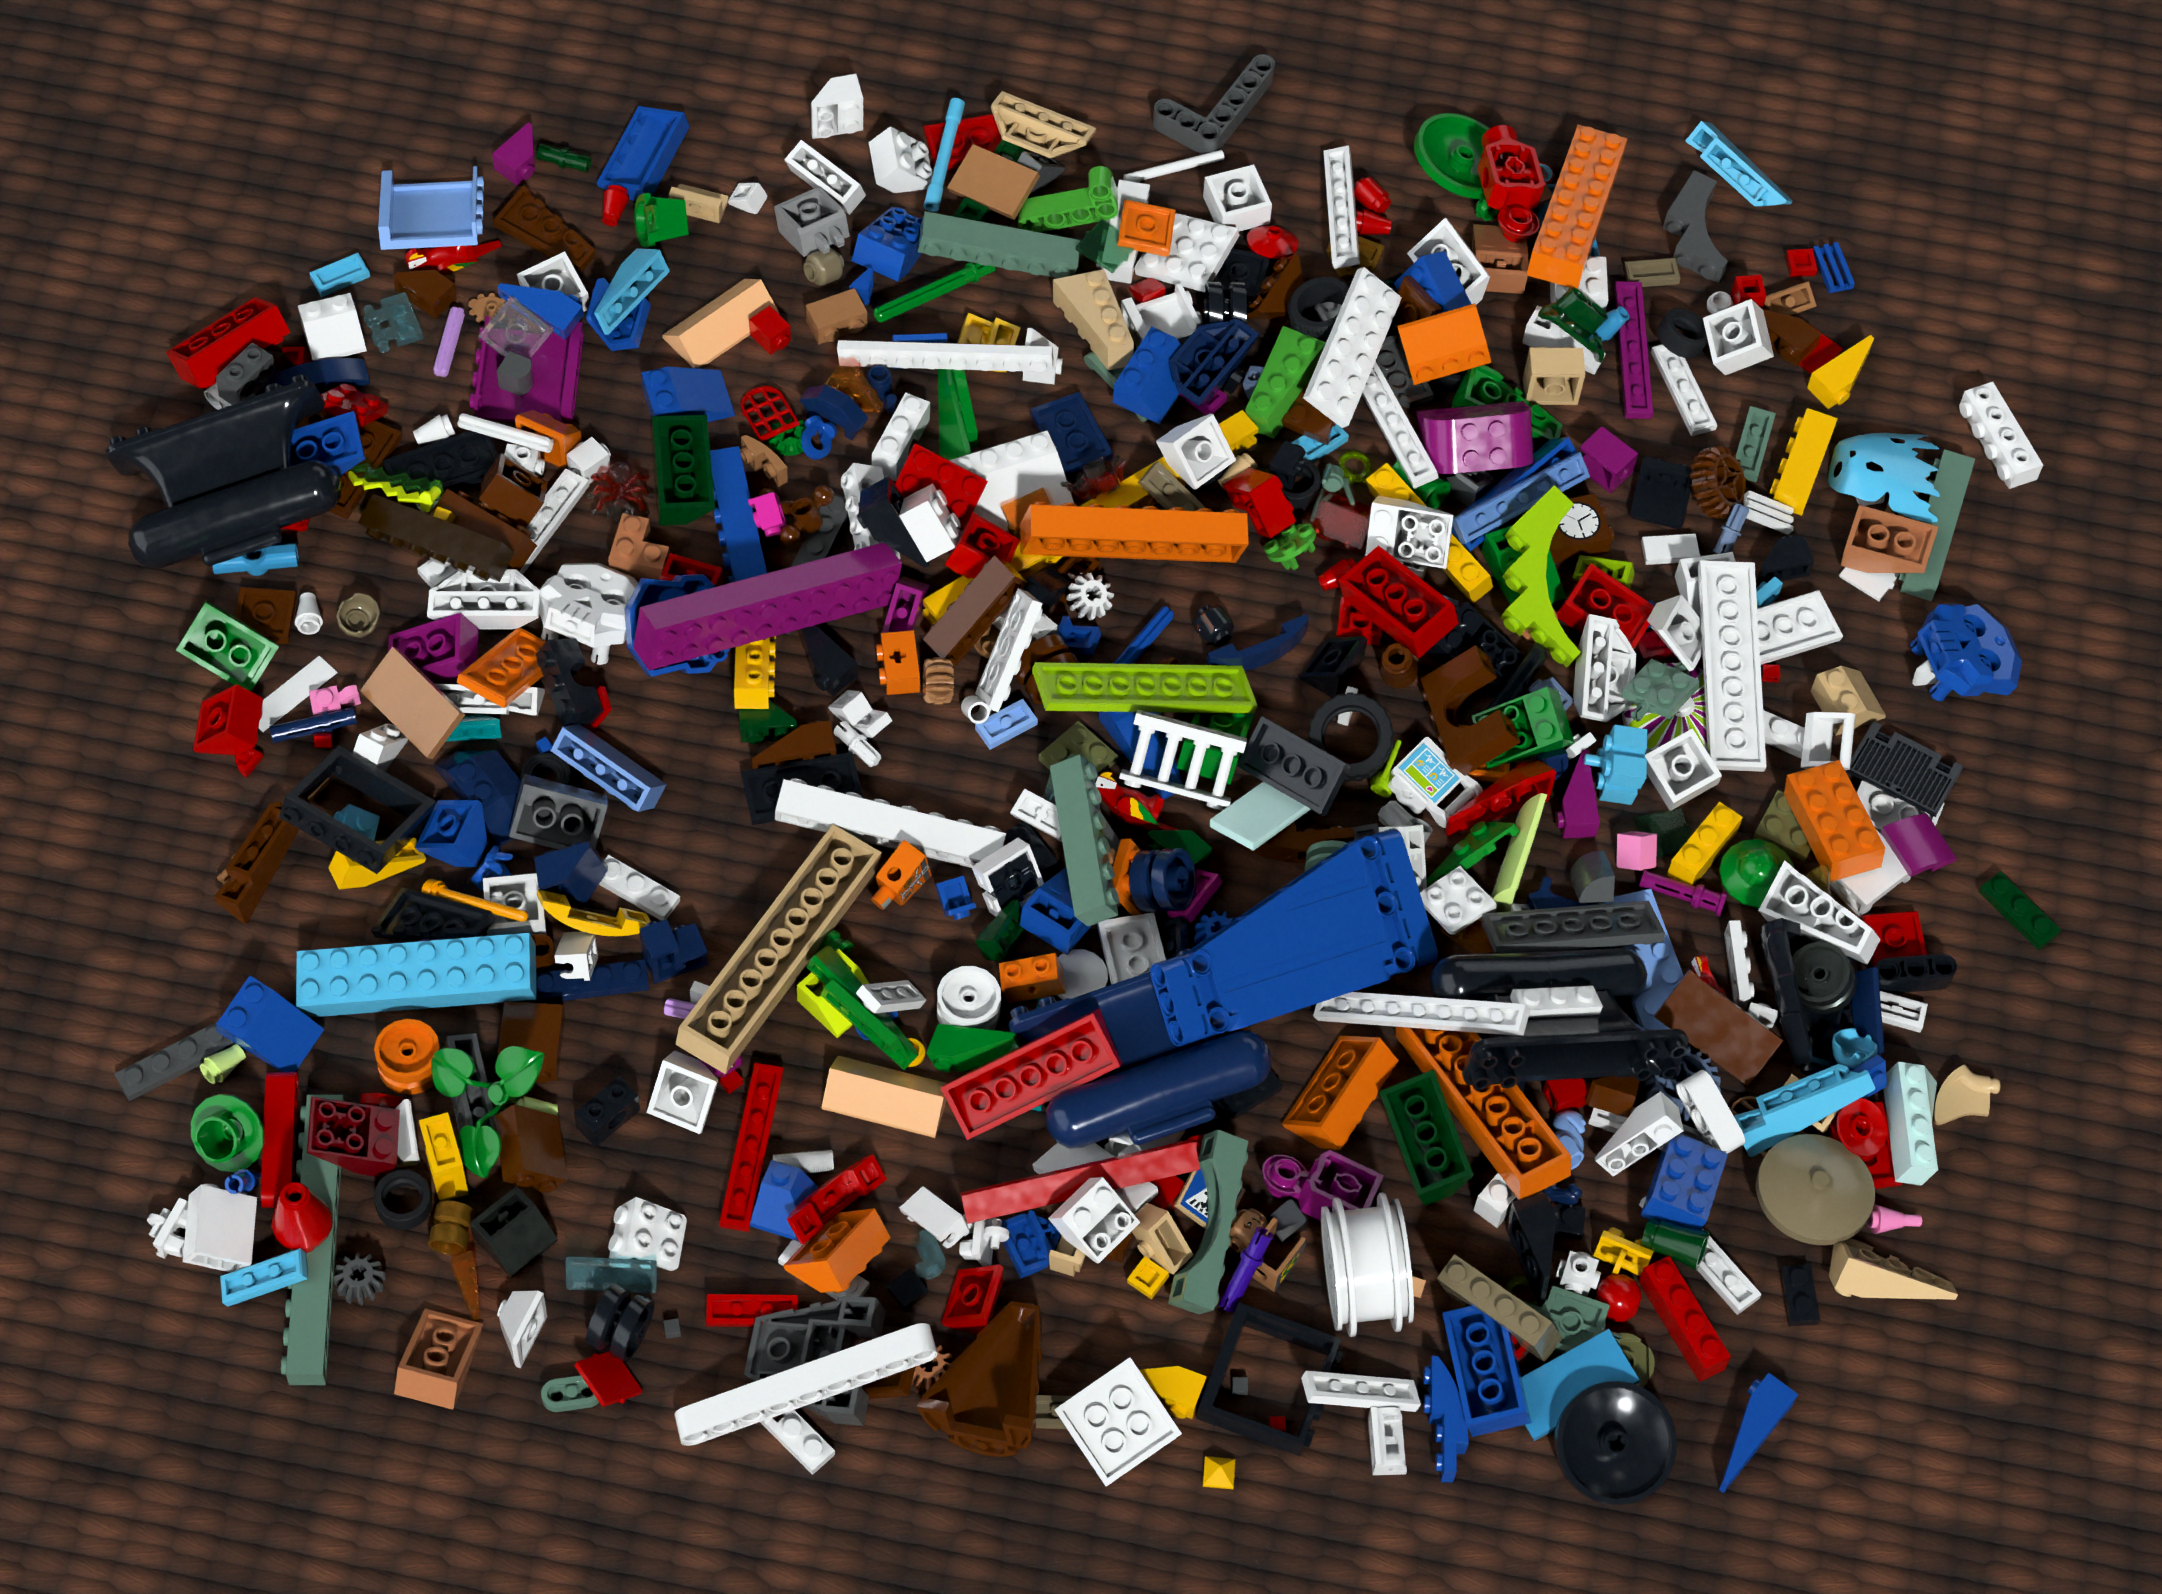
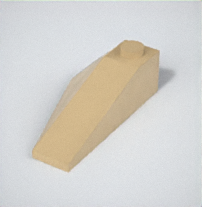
M1849 1238L1834 1244L1829 1278L1835 1291L1847 1297L1855 1295L1861 1298L1956 1300L1958 1296L1952 1282L1919 1267L1909 1270L1904 1263L1899 1261V1258L1892 1255L1886 1259L1872 1252L1874 1247Z

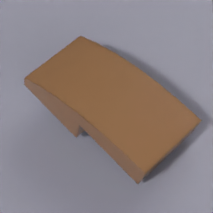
M747 435L741 437L740 453L745 464L749 463L755 472L763 468L766 476L769 479L773 478L778 487L788 482L787 466L770 448Z

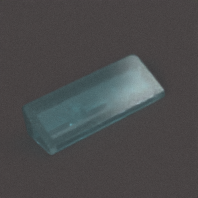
M566 1257V1288L569 1290L606 1291L614 1283L629 1289L630 1292L656 1293L658 1267L656 1260Z

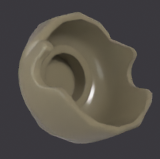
M354 593L352 597L342 601L336 615L339 628L346 635L361 638L371 634L377 628L380 619L378 602L370 595Z

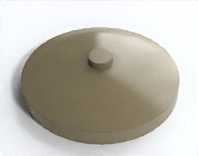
M1802 1134L1791 1136L1778 1142L1765 1155L1756 1177V1194L1766 1217L1781 1232L1803 1243L1832 1245L1853 1237L1863 1228L1874 1207L1875 1187L1866 1164L1858 1155L1850 1152L1843 1143L1830 1137Z

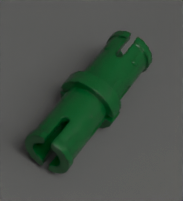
M543 143L538 147L536 156L537 160L554 163L559 168L565 169L567 167L588 173L592 162L591 156L571 152L569 148L564 147L560 149Z

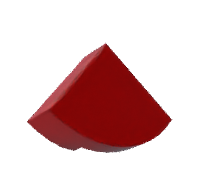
M255 748L238 754L237 751L235 752L237 769L246 778L264 758L263 753Z
M361 1093L360 1104L395 1109L402 1102L403 1097L382 1093Z

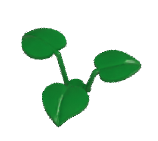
M521 1046L505 1048L498 1055L495 1066L496 1073L501 1080L494 1083L470 1079L475 1070V1064L472 1058L460 1049L444 1048L433 1054L431 1059L432 1078L435 1087L441 1094L447 1097H458L465 1092L468 1084L487 1088L488 1098L492 1103L496 1104L495 1108L477 1121L476 1127L472 1125L464 1126L457 1138L461 1160L475 1175L482 1178L487 1177L501 1152L500 1135L493 1127L483 1126V1123L497 1112L504 1110L505 1104L518 1102L521 1096L531 1090L540 1074L545 1053Z

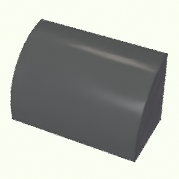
M1593 851L1581 856L1572 866L1569 875L1579 903L1613 902L1615 875L1605 851Z

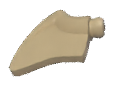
M1966 1065L1960 1066L1945 1079L1937 1094L1934 1105V1123L1942 1125L1969 1115L1988 1117L1990 1093L1998 1094L2000 1092V1080L1997 1078L1990 1079V1076L1976 1075Z

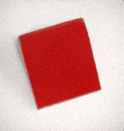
M1147 278L1129 287V291L1139 304L1165 296L1166 290L1165 286L1154 278Z

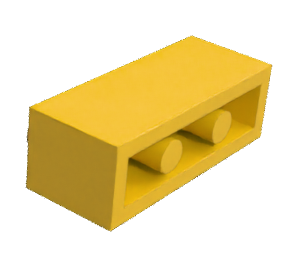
M1719 801L1674 856L1667 876L1695 886L1735 837L1743 817Z

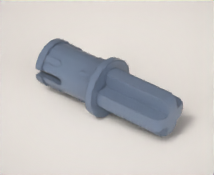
M1738 503L1734 504L1725 526H1721L1723 531L1713 552L1721 554V552L1729 553L1732 551L1737 537L1742 535L1740 531L1749 513V508Z

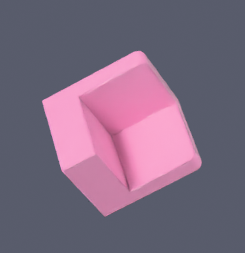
M1639 831L1617 834L1618 868L1640 871L1656 867L1657 834Z

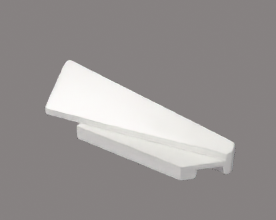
M435 684L463 713L509 715V711L538 716L545 694V689L529 687L503 708L462 685Z

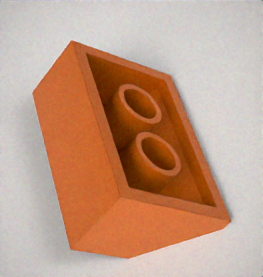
M1475 303L1397 326L1414 385L1492 363Z
M875 1208L837 1213L823 1224L825 1227L823 1230L804 1243L783 1265L784 1269L820 1293L833 1291L840 1293L848 1289L851 1285L850 1282L857 1274H860L867 1268L866 1264L873 1257L882 1252V1247L891 1238Z

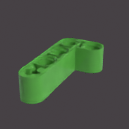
M1097 166L1088 173V188L1027 198L1018 213V228L1034 232H1044L1115 218L1118 214V190L1112 172L1107 167Z

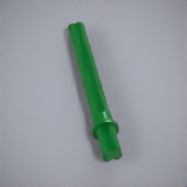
M969 262L965 265V268L876 307L873 313L874 318L880 323L965 284L970 282L976 283L979 281V278L996 271L995 266H983L978 263L973 264Z

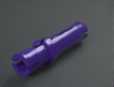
M1263 1227L1255 1229L1248 1247L1242 1250L1240 1254L1241 1260L1222 1298L1218 1302L1221 1308L1226 1304L1225 1311L1235 1312L1238 1302H1240L1257 1267L1262 1266L1264 1262L1263 1255L1274 1235L1272 1232L1266 1235L1268 1230Z

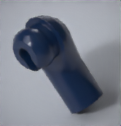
M1554 1184L1542 1190L1554 1203L1574 1205L1578 1202L1577 1199L1582 1196V1190L1575 1184H1570L1567 1189H1560Z

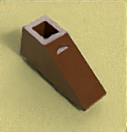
M1762 309L1772 349L1785 361L1798 367L1818 346L1821 333L1801 318Z

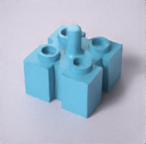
M1614 724L1610 734L1605 735L1603 747L1598 748L1596 755L1585 754L1584 765L1599 767V771H1601V773H1597L1595 779V789H1599L1600 801L1632 805L1637 796V789H1641L1646 780L1647 759L1645 758V752L1647 750V729Z

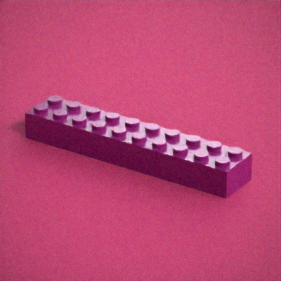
M879 543L642 606L639 610L633 649L647 669L653 670L879 607H885L891 603L896 583L899 580L902 562L887 544Z

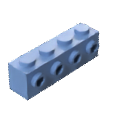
M581 724L562 727L551 749V752L566 761L567 764L579 770L585 777L602 786L608 793L616 796L637 812L655 808L667 785Z

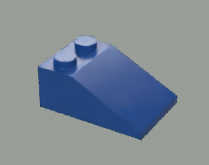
M663 367L641 372L643 394L651 419L652 416L707 415V422L735 416L721 370Z
M354 411L294 430L291 441L292 466L308 460H320L336 470L338 476H341L366 459Z
M252 976L248 977L216 1023V1032L280 1072H296L324 1032V1028L277 992Z

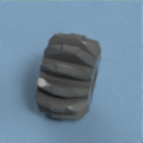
M357 1252L355 1259L352 1261L345 1256L343 1259L345 1266L336 1265L335 1268L338 1275L334 1276L333 1282L334 1285L338 1286L336 1289L337 1294L340 1297L346 1295L345 1298L349 1304L356 1298L361 1306L364 1304V1298L366 1297L374 1301L376 1299L374 1292H383L382 1282L386 1280L385 1272L381 1271V1262H373V1256L370 1254L361 1259L360 1253Z

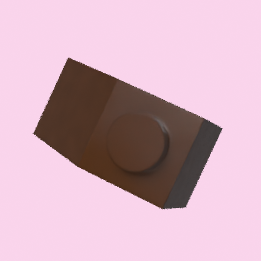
M436 270L396 272L393 275L395 291L434 319L457 300L454 281L449 276H443Z

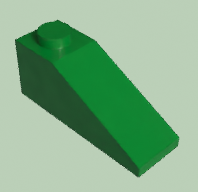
M938 1024L926 1054L934 1064V1067L942 1072H950V1070L964 1072L990 1062L1023 1044L1017 1035L1012 1032Z

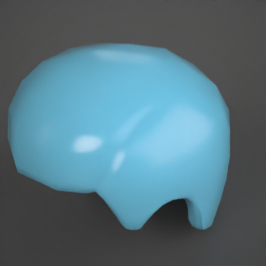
M1855 1028L1839 1030L1833 1035L1832 1051L1838 1064L1847 1066L1849 1069L1858 1067L1875 1057L1878 1052V1046L1871 1039V1036L1867 1035L1865 1038H1862L1857 1034Z

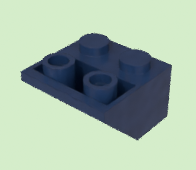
M578 842L571 845V847L558 851L550 850L543 855L534 857L539 889L566 895L571 907L585 904L608 871V865L590 842Z

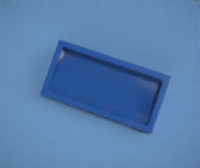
M638 106L597 181L598 187L607 190L610 185L622 186L628 190L629 200L636 201L637 197L643 193H650L651 197H653L690 127L684 112Z

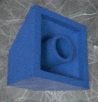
M438 800L415 848L419 852L455 867H477L488 843L482 803L479 800Z
M771 1160L760 1186L750 1227L798 1241L786 1218L806 1197L819 1187L800 1168Z

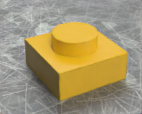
M1144 1256L1127 1278V1283L1152 1300L1168 1279L1169 1272Z

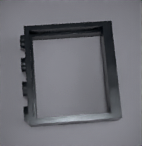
M339 745L285 796L279 818L378 874L426 825L436 801ZM333 774L407 817V819L380 845L304 800Z
M1238 1302L1199 1405L1197 1419L1300 1456L1303 1447L1309 1448L1315 1433V1430L1310 1429L1313 1420H1320L1325 1404H1308L1298 1435L1294 1436L1214 1407L1244 1326L1326 1355L1321 1372L1331 1373L1332 1367L1338 1369L1344 1353L1339 1351L1341 1339Z

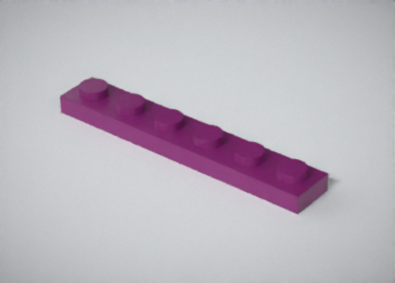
M1616 281L1614 286L1616 309L1621 306L1629 314V320L1618 330L1625 418L1652 419L1653 405L1642 282Z

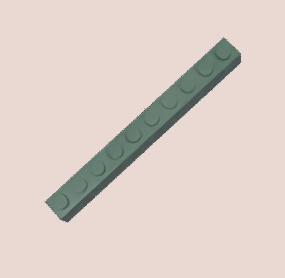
M307 1095L306 1106H301L300 1118L301 1123H304L305 1127L304 1133H299L298 1138L299 1151H303L302 1160H297L296 1176L301 1178V1184H304L328 1204L333 1216V1224L328 1238L315 1247L313 1251L306 1253L308 1279L288 1286V1289H292L291 1299H286L285 1313L286 1317H290L289 1327H284L283 1344L288 1346L287 1356H282L281 1374L286 1375L289 1385H326L342 1167L308 1154L307 1144L311 1097L344 1101L343 1095Z

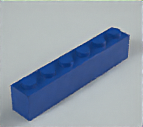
M1569 437L1550 439L1533 453L1534 462L1532 464L1512 470L1463 512L1576 453L1577 450ZM1452 524V532H1451V533H1452V534L1456 537V539L1459 541L1458 536H1457V534H1456V531H1455V529H1454V526H1453V524ZM1500 525V526H1498V527H1496V528L1490 530L1489 532H1487V533H1485V534H1488V533H1491V532L1496 531V530H1497L1498 528H1500L1502 525ZM1485 534L1462 545L1468 552H1471L1484 541Z
M736 446L711 450L714 499L716 503L713 517L715 524L720 523L721 530H717L720 547L725 546L726 553H722L725 570L730 569L731 576H727L728 584L767 574L759 534L753 518V508L748 503V500L751 498L740 448Z

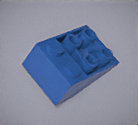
M892 206L858 234L851 261L866 268H873L875 272L898 282L910 272L922 254L917 251L920 226L923 218H917L908 214L902 208Z
M1064 868L1040 886L1022 907L1020 926L1066 955L1070 953L1091 926H1086L1074 916L1067 868Z

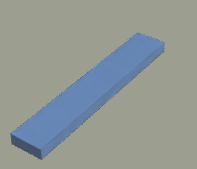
M1576 452L1454 517L1453 526L1460 543L1466 544L1528 511L1554 485L1563 492L1589 478L1590 475L1581 452Z

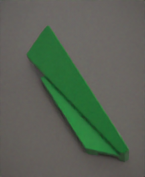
M938 369L939 456L952 460L971 454L970 448L977 447L978 431L965 371Z
M827 945L810 959L806 968L826 985L821 996L898 1066L905 1070L919 1055L918 1051L886 1012L874 1014L863 1006L861 998L856 994L862 983L834 949Z

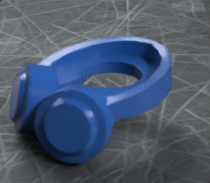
M818 415L812 416L804 423L805 429L802 432L801 445L804 453L810 459L820 460L829 454L832 444L831 440L837 435V428L831 422H823L822 418ZM817 431L822 443V450L814 448L811 443V438L816 436Z

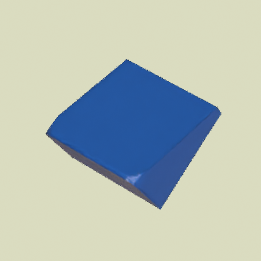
M868 268L849 286V290L855 288L863 305L870 304L874 287L873 268Z

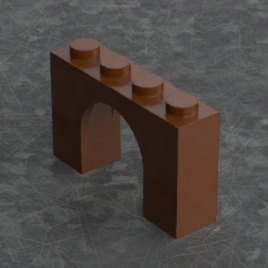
M1476 645L1421 678L1424 688L1422 695L1430 705V718L1439 731L1437 738L1447 753L1444 758L1452 770L1456 769L1464 776L1521 743L1513 720L1499 709L1469 727L1460 728L1458 726V713L1465 699L1497 678L1490 657Z

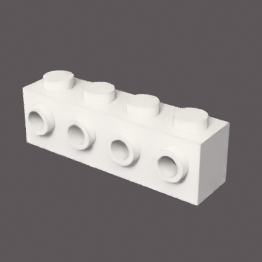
M1990 382L1964 391L1959 404L1960 413L1968 420L1972 427L1973 435L1980 440L1987 458L1992 460L1999 478L2002 481L2004 480L2008 489L2037 480L2043 463L1995 384Z

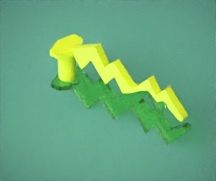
M369 463L354 466L348 472V477L354 486L363 485L364 490L380 487L387 497L397 496L398 503H419L421 510L425 512L431 510L434 501H439L444 492L442 482L435 479L430 482L427 477L411 481L407 473L387 476L382 467L372 470ZM365 472V474L360 477L356 476L354 473ZM402 484L401 486L391 488V485ZM418 488H419V492H420L421 494H420V496H419L418 491H417V492H414V493L406 494L405 491H410V490H414V489H418Z

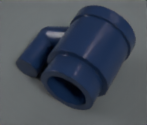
M883 365L871 367L866 376V396L874 403H881L888 414H894L897 409V397L892 394V376L888 368Z

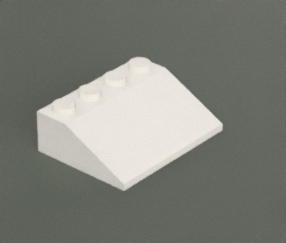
M1048 431L949 460L988 481L973 512L1008 533L1020 530V523L1030 504L1047 502L1050 505L1060 506L1064 503H1074L1058 452Z

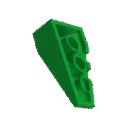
M1485 365L1467 370L1454 396L1452 408L1523 401L1531 407L1533 442L1545 444L1550 439L1560 438L1562 424L1538 404L1532 405L1521 396L1523 392L1517 387L1515 390L1502 381L1504 377L1499 372Z

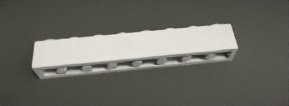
M800 779L783 780L775 809V820L822 832H827L832 824L863 842L897 849L901 842L905 840L926 857L970 868L1002 848L1006 833L993 826L978 827L968 820L958 819L954 821L946 819L944 815L935 812L925 814L918 812L916 808L911 806H902L900 808L892 806L889 802L882 799L867 800L857 793L847 792L843 794L835 792L833 788L824 785L814 787L807 785L805 781Z

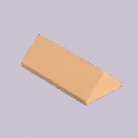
M743 279L662 336L693 368L701 369L750 335L749 319L769 305L778 314L779 311L761 279Z
M837 1056L829 1069L822 1109L935 1138L947 1101L941 1090V1087L946 1083Z

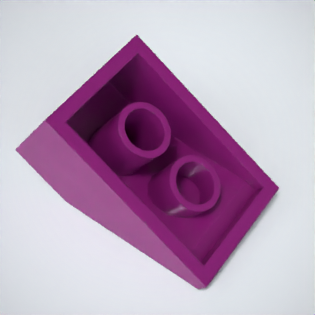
M457 613L389 635L388 652L392 646L398 648L434 684L457 682L458 675L478 660V628L462 613Z

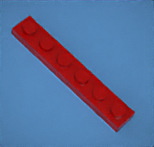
M754 1063L719 1222L721 1228L745 1232L750 1231V1222L757 1199L784 1067Z

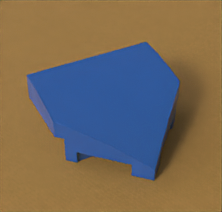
M1029 1210L1028 1215L1021 1214L1002 1221L1001 1227L1009 1231V1239L1002 1243L1020 1279L1047 1268L1050 1250H1055L1061 1235L1056 1227L1049 1220L1035 1215L1032 1210Z

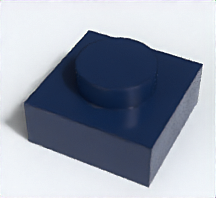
M1564 748L1537 754V760L1556 771L1555 781L1569 777L1568 753Z

